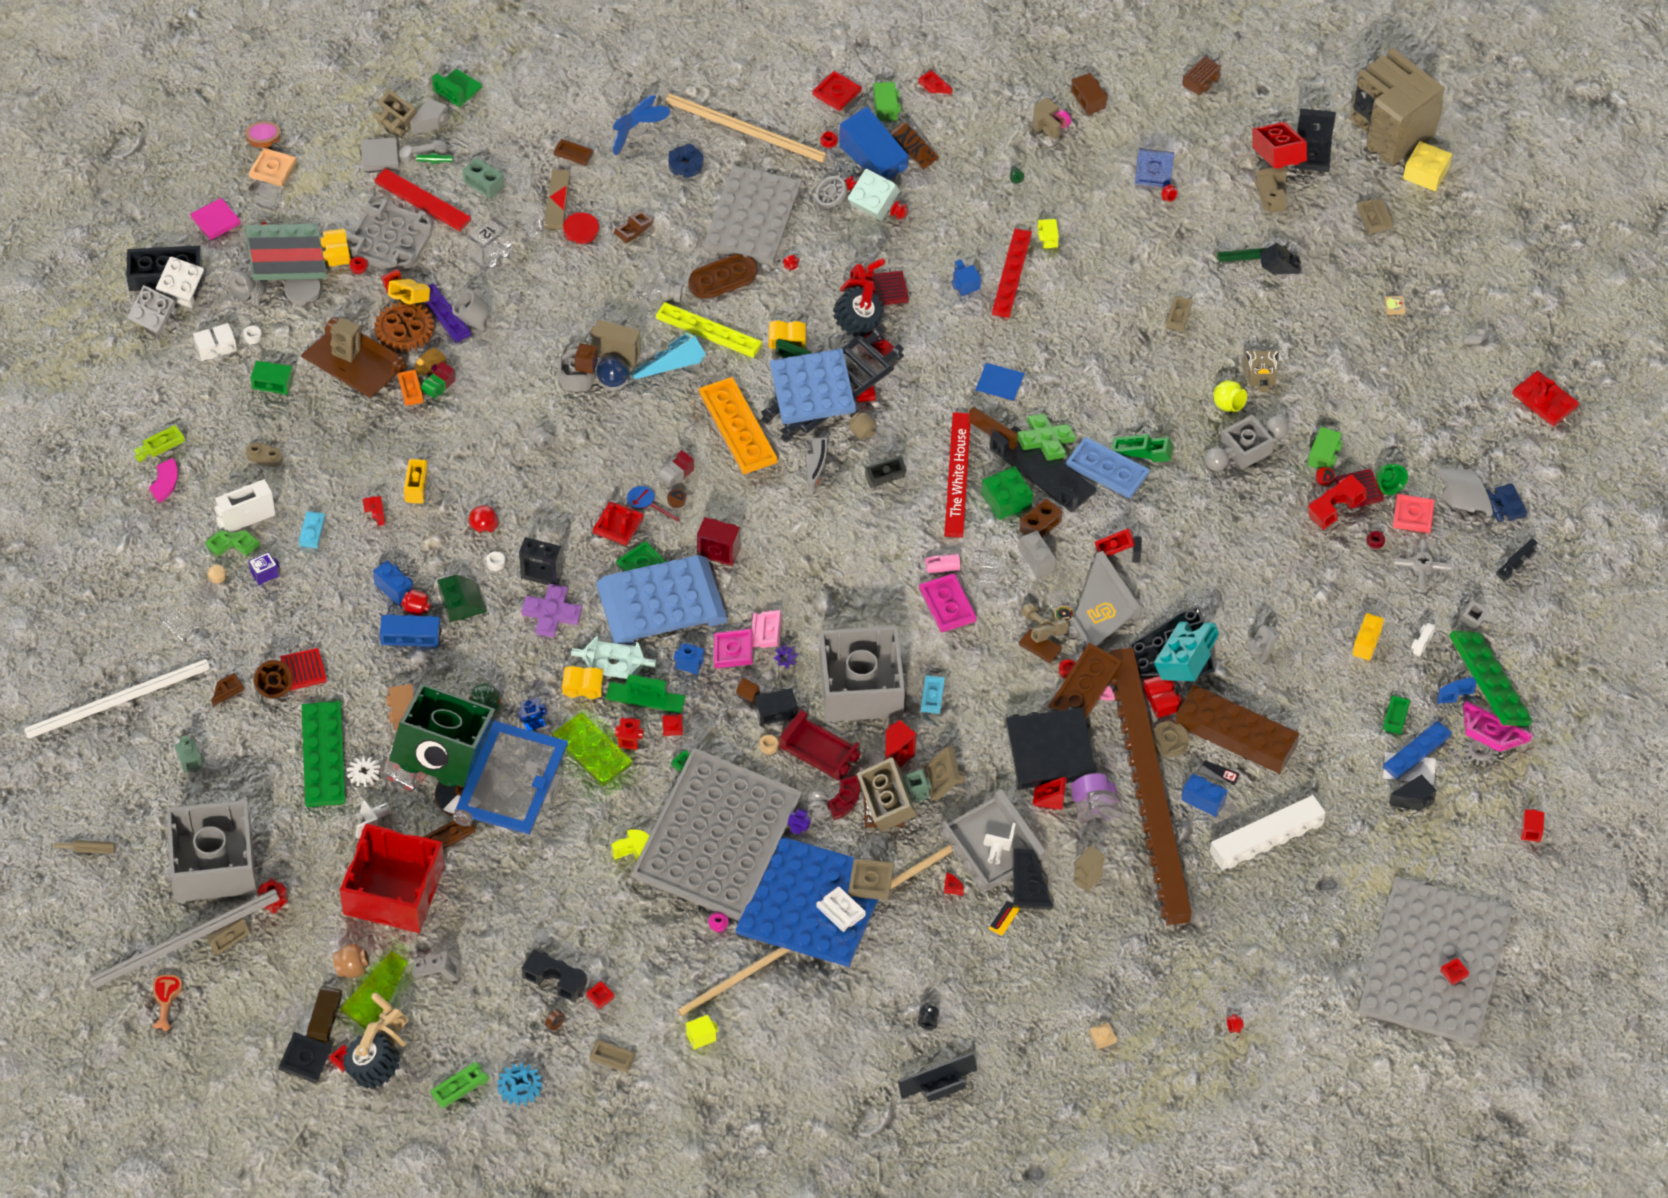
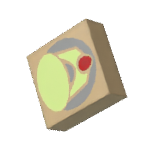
M1403 296L1385 297L1384 303L1387 315L1405 314Z

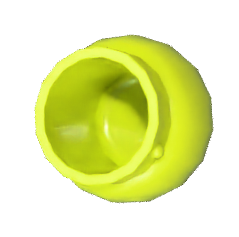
M1223 381L1213 391L1214 402L1223 411L1238 412L1246 404L1247 392L1235 381Z

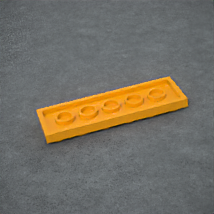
M733 377L698 388L700 397L743 475L777 463L778 458Z

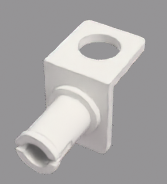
M365 801L361 802L360 813L366 821L357 825L356 838H360L365 823L377 826L379 818L391 814V809L386 802L373 809Z
M1016 823L1012 824L1009 839L990 834L985 835L983 845L991 847L988 857L989 863L992 864L995 856L994 864H1000L1002 850H1010Z

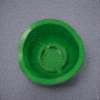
M1398 464L1381 466L1376 472L1375 477L1381 492L1385 495H1394L1401 491L1408 481L1407 470Z

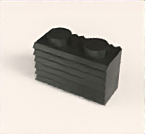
M900 455L866 466L864 473L869 487L876 488L880 484L883 485L884 483L887 484V482L890 483L891 481L894 482V480L901 479V477L904 478L907 469Z

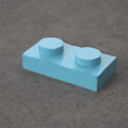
M306 511L299 538V546L318 548L326 519L325 513Z
M925 675L921 712L940 714L945 677Z

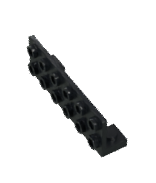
M1017 426L1011 428L1015 433L1022 431ZM996 431L990 435L989 449L1012 467L1015 466L1021 474L1071 513L1097 492V488L1061 460L1047 461L1041 448L1023 450L1019 441H1017V447L1012 450L1009 448V441L1004 435H1000Z

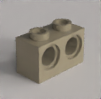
M340 318L337 323L332 325L330 330L332 334L330 343L332 355L352 362L360 352V325Z

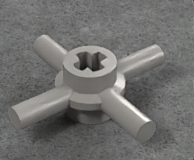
M1425 539L1420 540L1419 553L1412 560L1394 558L1393 564L1394 566L1411 567L1414 574L1418 576L1419 590L1425 589L1426 576L1432 570L1451 571L1452 564L1433 562L1431 555L1427 553V540Z

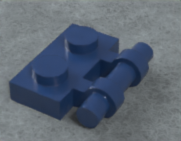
M1513 483L1496 487L1495 494L1491 493L1490 489H1486L1493 510L1492 516L1496 518L1497 522L1504 521L1503 516L1505 515L1509 521L1527 516V511Z

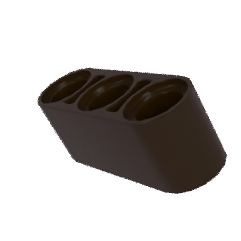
M320 987L308 1025L307 1037L328 1043L342 999L341 989Z

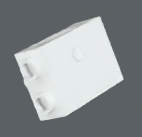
M265 479L250 485H244L238 490L224 493L222 496L215 498L216 506L214 510L217 515V524L220 529L223 528L227 533L234 532L275 515L272 492Z

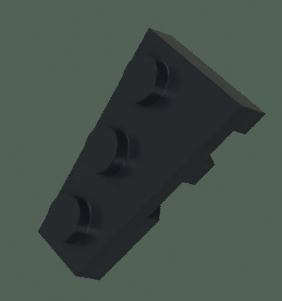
M1013 848V908L1052 910L1054 906L1047 893L1048 889L1042 879L1034 850Z

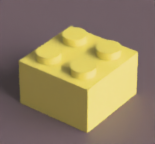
M1419 141L1406 163L1403 179L1436 192L1450 168L1452 153Z

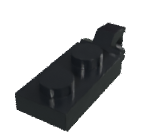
M1531 538L1496 572V575L1504 582L1511 578L1514 569L1519 570L1524 564V560L1527 558L1531 559L1535 555L1538 542Z

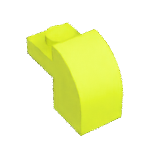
M628 830L626 839H618L611 844V854L614 860L633 853L636 861H638L650 836L641 830Z

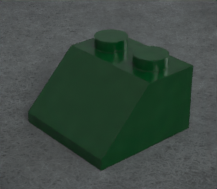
M452 575L437 580L439 595L450 623L487 612L475 580L459 575Z

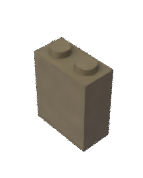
M598 319L596 325L592 326L590 336L592 337L591 345L597 346L598 357L603 359L607 356H617L626 365L635 367L641 354L640 330Z

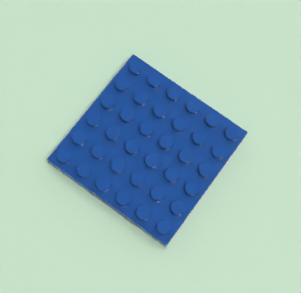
M781 837L752 900L745 907L735 930L736 934L850 967L879 899L850 896L865 911L866 916L853 926L846 928L845 932H842L817 908V902L824 900V897L837 887H840L849 896L853 861L858 858Z

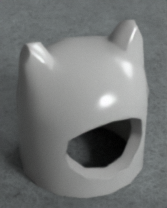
M465 291L454 302L452 312L466 325L484 331V323L489 315V306L473 291ZM464 305L466 309L459 313L458 309Z

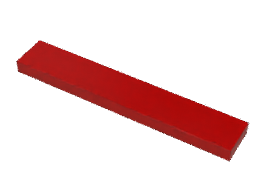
M386 168L374 179L375 184L459 232L471 221V216Z

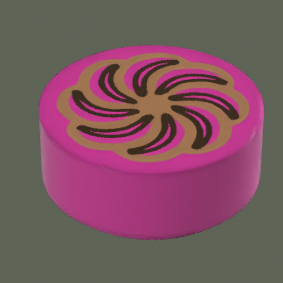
M1059 110L1054 115V119L1061 124V128H1067L1071 124V117L1066 111Z

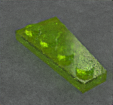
M392 950L346 1001L340 1011L365 1030L371 1022L377 1023L380 1020L379 1015L383 1013L384 1009L372 1000V994L378 993L389 1003L408 962Z

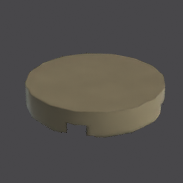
M1165 721L1156 725L1152 730L1154 745L1158 754L1164 757H1176L1184 753L1188 748L1190 736L1183 725L1173 723V721Z

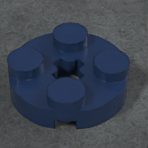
M687 144L669 152L668 167L674 175L678 176L680 174L685 178H689L701 172L704 158L694 145Z

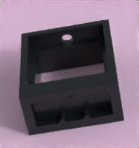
M525 537L519 550L521 579L545 585H558L563 574L562 546ZM529 557L550 562L551 565L529 560Z

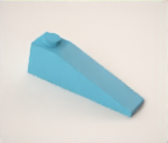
M687 332L667 345L669 347L668 350L659 351L655 354V360H648L632 371L630 376L638 379L692 364L696 365L703 361V357L706 354L696 337Z

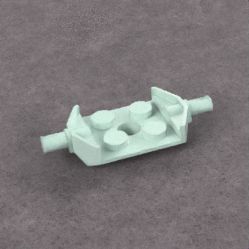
M596 636L586 646V649L572 648L571 656L582 657L586 668L602 669L604 676L627 679L628 674L638 675L640 670L644 669V666L656 667V660L643 657L638 642H636V646L598 641ZM612 659H616L619 661L617 664L609 663V661Z

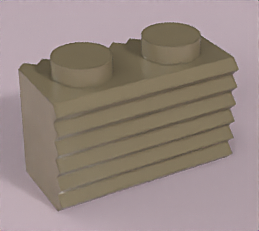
M1089 846L1076 860L1073 876L1075 885L1086 891H1090L1095 886V883L1102 878L1105 856L1092 846Z

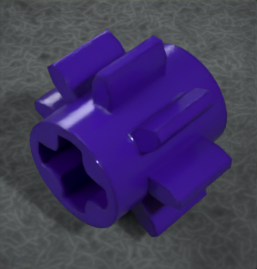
M785 643L782 649L778 647L775 650L778 655L774 659L778 661L779 667L783 665L788 669L791 664L795 665L797 663V660L794 658L799 653L795 652V646L787 647Z
M799 809L796 813L791 812L787 822V826L791 827L790 832L798 835L802 831L807 832L811 823V818L807 816V811Z

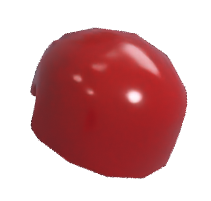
M480 505L470 511L468 522L470 527L479 533L482 531L491 533L498 527L499 519L493 508L487 505Z

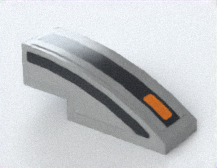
M813 438L812 454H806L809 495L815 493L825 472L827 438Z

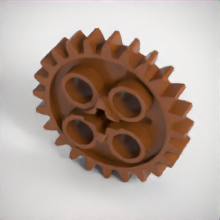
M399 301L398 306L392 303V308L385 307V312L380 311V316H376L374 329L377 340H380L382 345L386 344L388 349L393 347V352L400 349V352L403 353L404 349H407L408 353H410L411 348L417 351L418 345L423 348L424 342L429 343V338L433 337L434 319H432L431 313L428 314V309H423L422 305L416 307V303L412 305L405 303V305H402Z

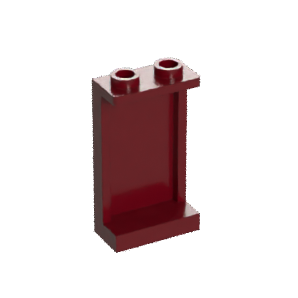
M800 710L779 737V748L838 781L849 772L850 765L853 761L856 762L861 755L859 742L856 741L852 745L807 720V713Z

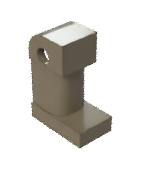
M1286 166L1280 169L1256 170L1258 179H1255L1254 183L1264 210L1267 212L1285 211L1287 198L1284 190H1279L1277 184L1286 182Z

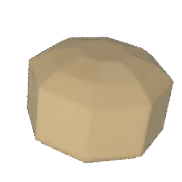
M214 564L209 567L208 579L212 583L219 584L226 580L227 572L224 566Z

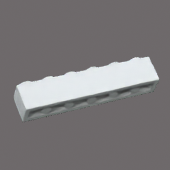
M1312 795L1212 841L1210 854L1221 870L1233 868L1243 860H1250L1256 854L1267 852L1272 847L1278 844L1282 845L1295 836H1302L1312 828H1319L1324 823L1325 811Z

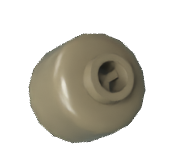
M857 412L849 420V430L858 439H870L876 433L874 430L876 422L866 412Z

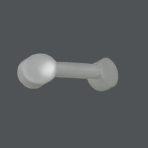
M435 140L433 143L413 147L406 145L399 151V160L403 163H408L412 161L413 154L434 150V153H438V155H446L448 153V146L442 140Z

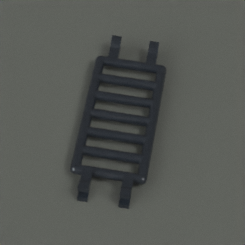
M880 326L865 339L858 335L840 348L843 349V354H846L870 377L869 380L862 383L847 369L849 381L856 387L852 391L853 399L894 370L892 363L904 357L902 353L904 348L900 344L896 345L886 356L880 354L872 346L885 339L882 335L884 330ZM860 344L885 368L876 373L851 349ZM776 395L771 399L774 405L761 411L763 415L762 421L766 424L780 413ZM829 417L814 419L807 425L802 421L785 426L780 430L783 434L781 439L784 442H788L800 430L808 433Z

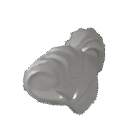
M231 270L227 276L228 283L230 284L229 292L240 301H245L251 297L252 304L259 308V301L266 290L265 284L261 280H253L250 275L244 272Z

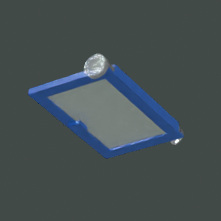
M500 719L499 722L494 721L455 808L453 820L462 826H470L473 819L530 835L567 749L568 741L511 726L510 722L506 719Z

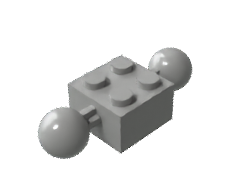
M1251 415L1222 430L1220 445L1224 449L1214 447L1208 450L1205 455L1206 466L1210 470L1221 471L1227 466L1229 459L1233 458L1239 467L1244 469L1267 457L1273 452L1274 439H1281L1287 435L1289 431L1288 421L1279 415L1272 416L1267 420L1264 428Z

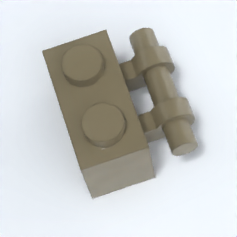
M388 89L378 102L384 111L382 113L376 111L373 117L381 125L387 126L393 134L396 133L402 136L404 130L400 128L401 124L410 129V121L418 111ZM390 115L395 118L394 122L388 119Z

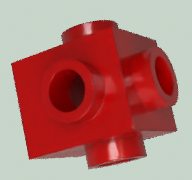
M631 717L621 718L620 725H616L615 737H618V748L638 750L639 739H643L644 735L641 721Z
M271 878L260 885L257 893L259 897L271 890L277 892L279 900L264 907L274 915L288 900L286 887L281 882H276Z

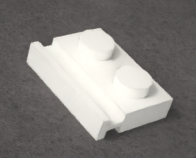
M837 887L825 896L821 902H817V908L842 932H845L846 928L853 926L866 916L865 911L840 887Z

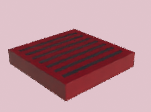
M903 271L873 275L876 289L874 295L877 294L879 297L878 300L882 302L881 306L909 303Z
M1371 468L1335 477V482L1338 484L1341 479L1347 478L1352 474L1366 488L1367 499L1355 508L1383 502L1384 496ZM1346 504L1348 510L1352 509L1349 505Z

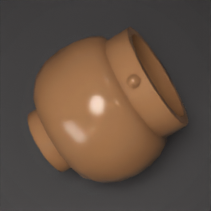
M347 944L341 947L339 951H335L333 953V962L337 975L340 978L345 976L347 978H357L363 975L366 971V966L369 965L367 951L365 949L362 950L356 944Z

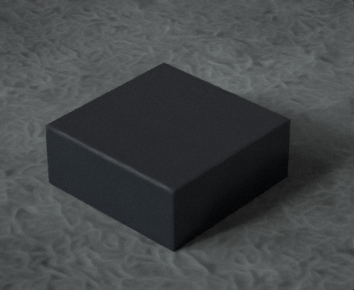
M1134 536L1135 546L1133 547L1132 563H1140L1142 537Z

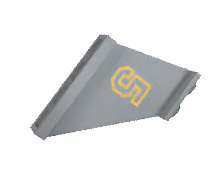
M1103 551L1096 553V558L1075 618H1070L1069 633L1071 637H1075L1078 647L1082 652L1088 643L1098 647L1130 618L1132 621L1139 618V604Z

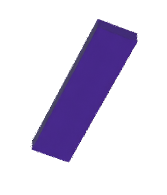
M433 283L428 285L430 288L429 301L424 303L453 341L457 343L471 336L469 328L453 314L451 305Z

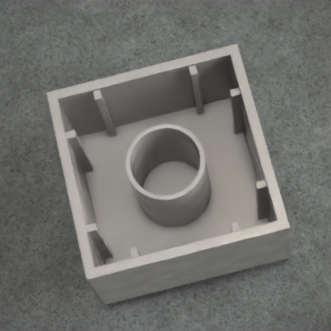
M898 627L820 631L819 663L825 722L903 717L905 689Z
M247 800L166 808L170 877L176 902L257 893L252 824Z

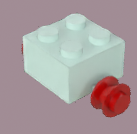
M868 169L864 170L857 181H854V176L844 180L847 184V192L850 191L847 199L851 206L880 221L883 220L889 209L890 216L897 215V220L907 216V204L900 205V200L894 202L900 192L895 183Z

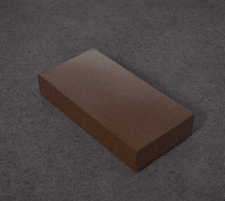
M564 139L559 141L554 150L555 156L587 166L594 154L593 149Z
M1029 629L1019 641V646L1051 664L1062 651V647L1049 639L1035 642L1031 638L1032 629Z

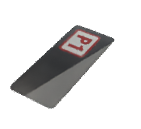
M1204 761L1199 771L1204 775L1231 785H1235L1239 777V773L1208 761Z

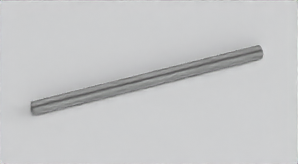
M271 890L92 976L91 981L95 987H99L278 901L279 896L275 890Z

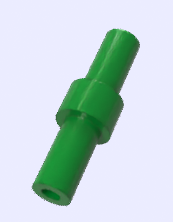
M438 153L416 155V162H431V164L453 162V156L438 155Z

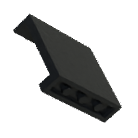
M1069 707L1061 711L1052 709L1046 713L1031 712L1023 716L1015 714L1005 719L1004 727L1007 728L1016 774L1015 784L1017 790L1035 788L1062 777L1067 778L1066 783H1073L1082 776L1096 773L1083 708Z

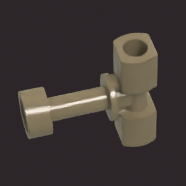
M1033 603L1027 604L1022 609L1021 613L1027 620L1033 619L1039 625L1033 628L1031 638L1035 642L1047 640L1051 634L1060 636L1067 633L1069 624L1064 619L1051 622L1049 619L1044 620L1038 614V608Z

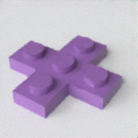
M549 584L545 599L525 597L521 613L522 616L539 619L536 635L555 638L559 622L578 626L582 606L565 603L568 587Z

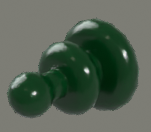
M1012 166L1010 172L1011 182L1015 184L1021 183L1025 178L1024 173L1016 166Z

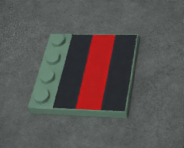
M318 224L245 225V236L253 280L326 278Z

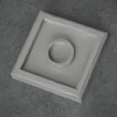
M396 137L360 140L363 172L384 170L385 168L399 169Z

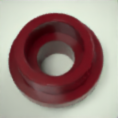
M1372 531L1368 534L1366 543L1373 549H1380L1385 545V537L1380 531Z

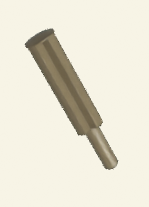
M74 840L73 843L55 842L54 848L73 849V852L115 854L116 845L115 842Z

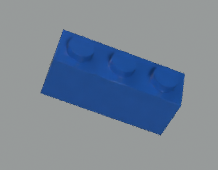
M382 615L380 625L381 645L439 647L440 617Z

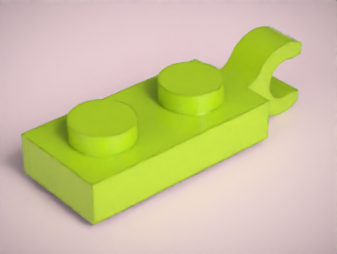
M173 425L143 440V446L134 449L136 454L134 457L138 462L145 460L149 454L153 458L185 442V437L176 425Z

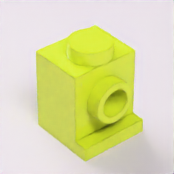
M1056 219L1038 220L1037 234L1039 241L1043 243V248L1058 247L1059 234Z

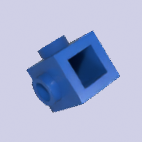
M682 643L680 649H676L674 654L676 669L698 675L704 662V649L693 644Z

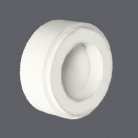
M248 326L243 331L244 340L249 344L260 342L262 339L261 329L257 326Z
M500 552L488 554L486 558L487 567L492 571L503 569L506 564L505 556Z

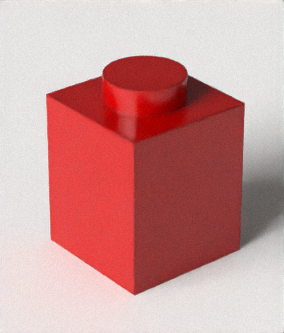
M1536 809L1524 810L1521 840L1541 842L1544 832L1545 812Z

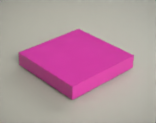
M222 198L190 214L191 219L209 240L241 224L240 219Z
M752 629L714 633L715 669L753 664Z

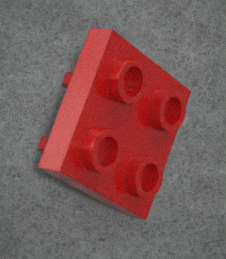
M609 501L595 524L593 533L628 546L643 521L644 514Z

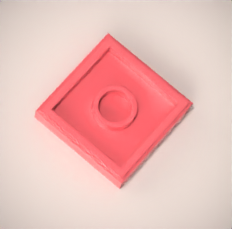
M1397 494L1393 528L1430 533L1435 500Z

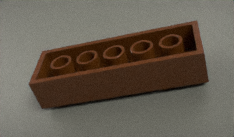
M1195 684L1179 708L1175 722L1176 724L1183 725L1188 732L1278 774H1281L1296 749L1300 734Z

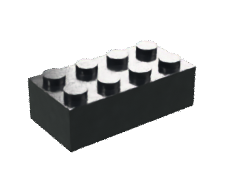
M200 245L127 249L126 278L129 291H141L143 285L156 290L170 257L202 267ZM202 277L197 288H202Z

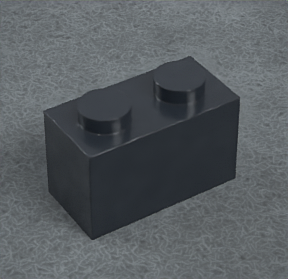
M792 688L754 696V708L760 726L793 719L798 714V705Z

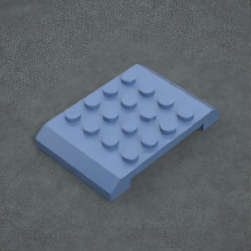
M696 555L606 575L596 582L597 591L615 644L631 645L634 644V639L707 623L708 627L727 623V617L708 559L704 556Z

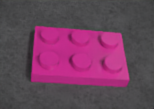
M955 574L919 584V591L940 633L976 622L977 617Z

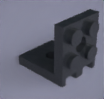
M1300 108L1297 133L1307 142V161L1294 165V169L1330 171L1331 144L1336 112ZM1309 153H1315L1317 156H1310Z

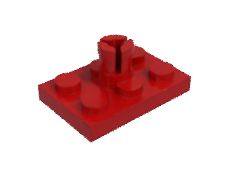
M1538 370L1514 388L1512 395L1553 427L1579 405V402L1557 386L1555 381L1547 378Z

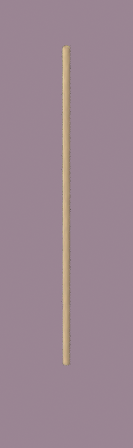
M949 844L893 878L891 889L952 852L951 845ZM782 947L776 949L677 1010L679 1015L682 1017L790 950Z

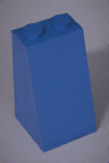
M868 107L840 123L839 147L864 170L868 169L890 181L895 175L904 172L908 168V155Z

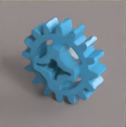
M520 1063L519 1067L512 1064V1069L506 1067L505 1074H499L500 1080H497L498 1094H502L503 1101L508 1099V1105L515 1102L516 1107H519L520 1103L527 1106V1101L530 1100L534 1103V1096H540V1090H542L541 1075H538L537 1069L531 1071V1065L524 1068L523 1063Z

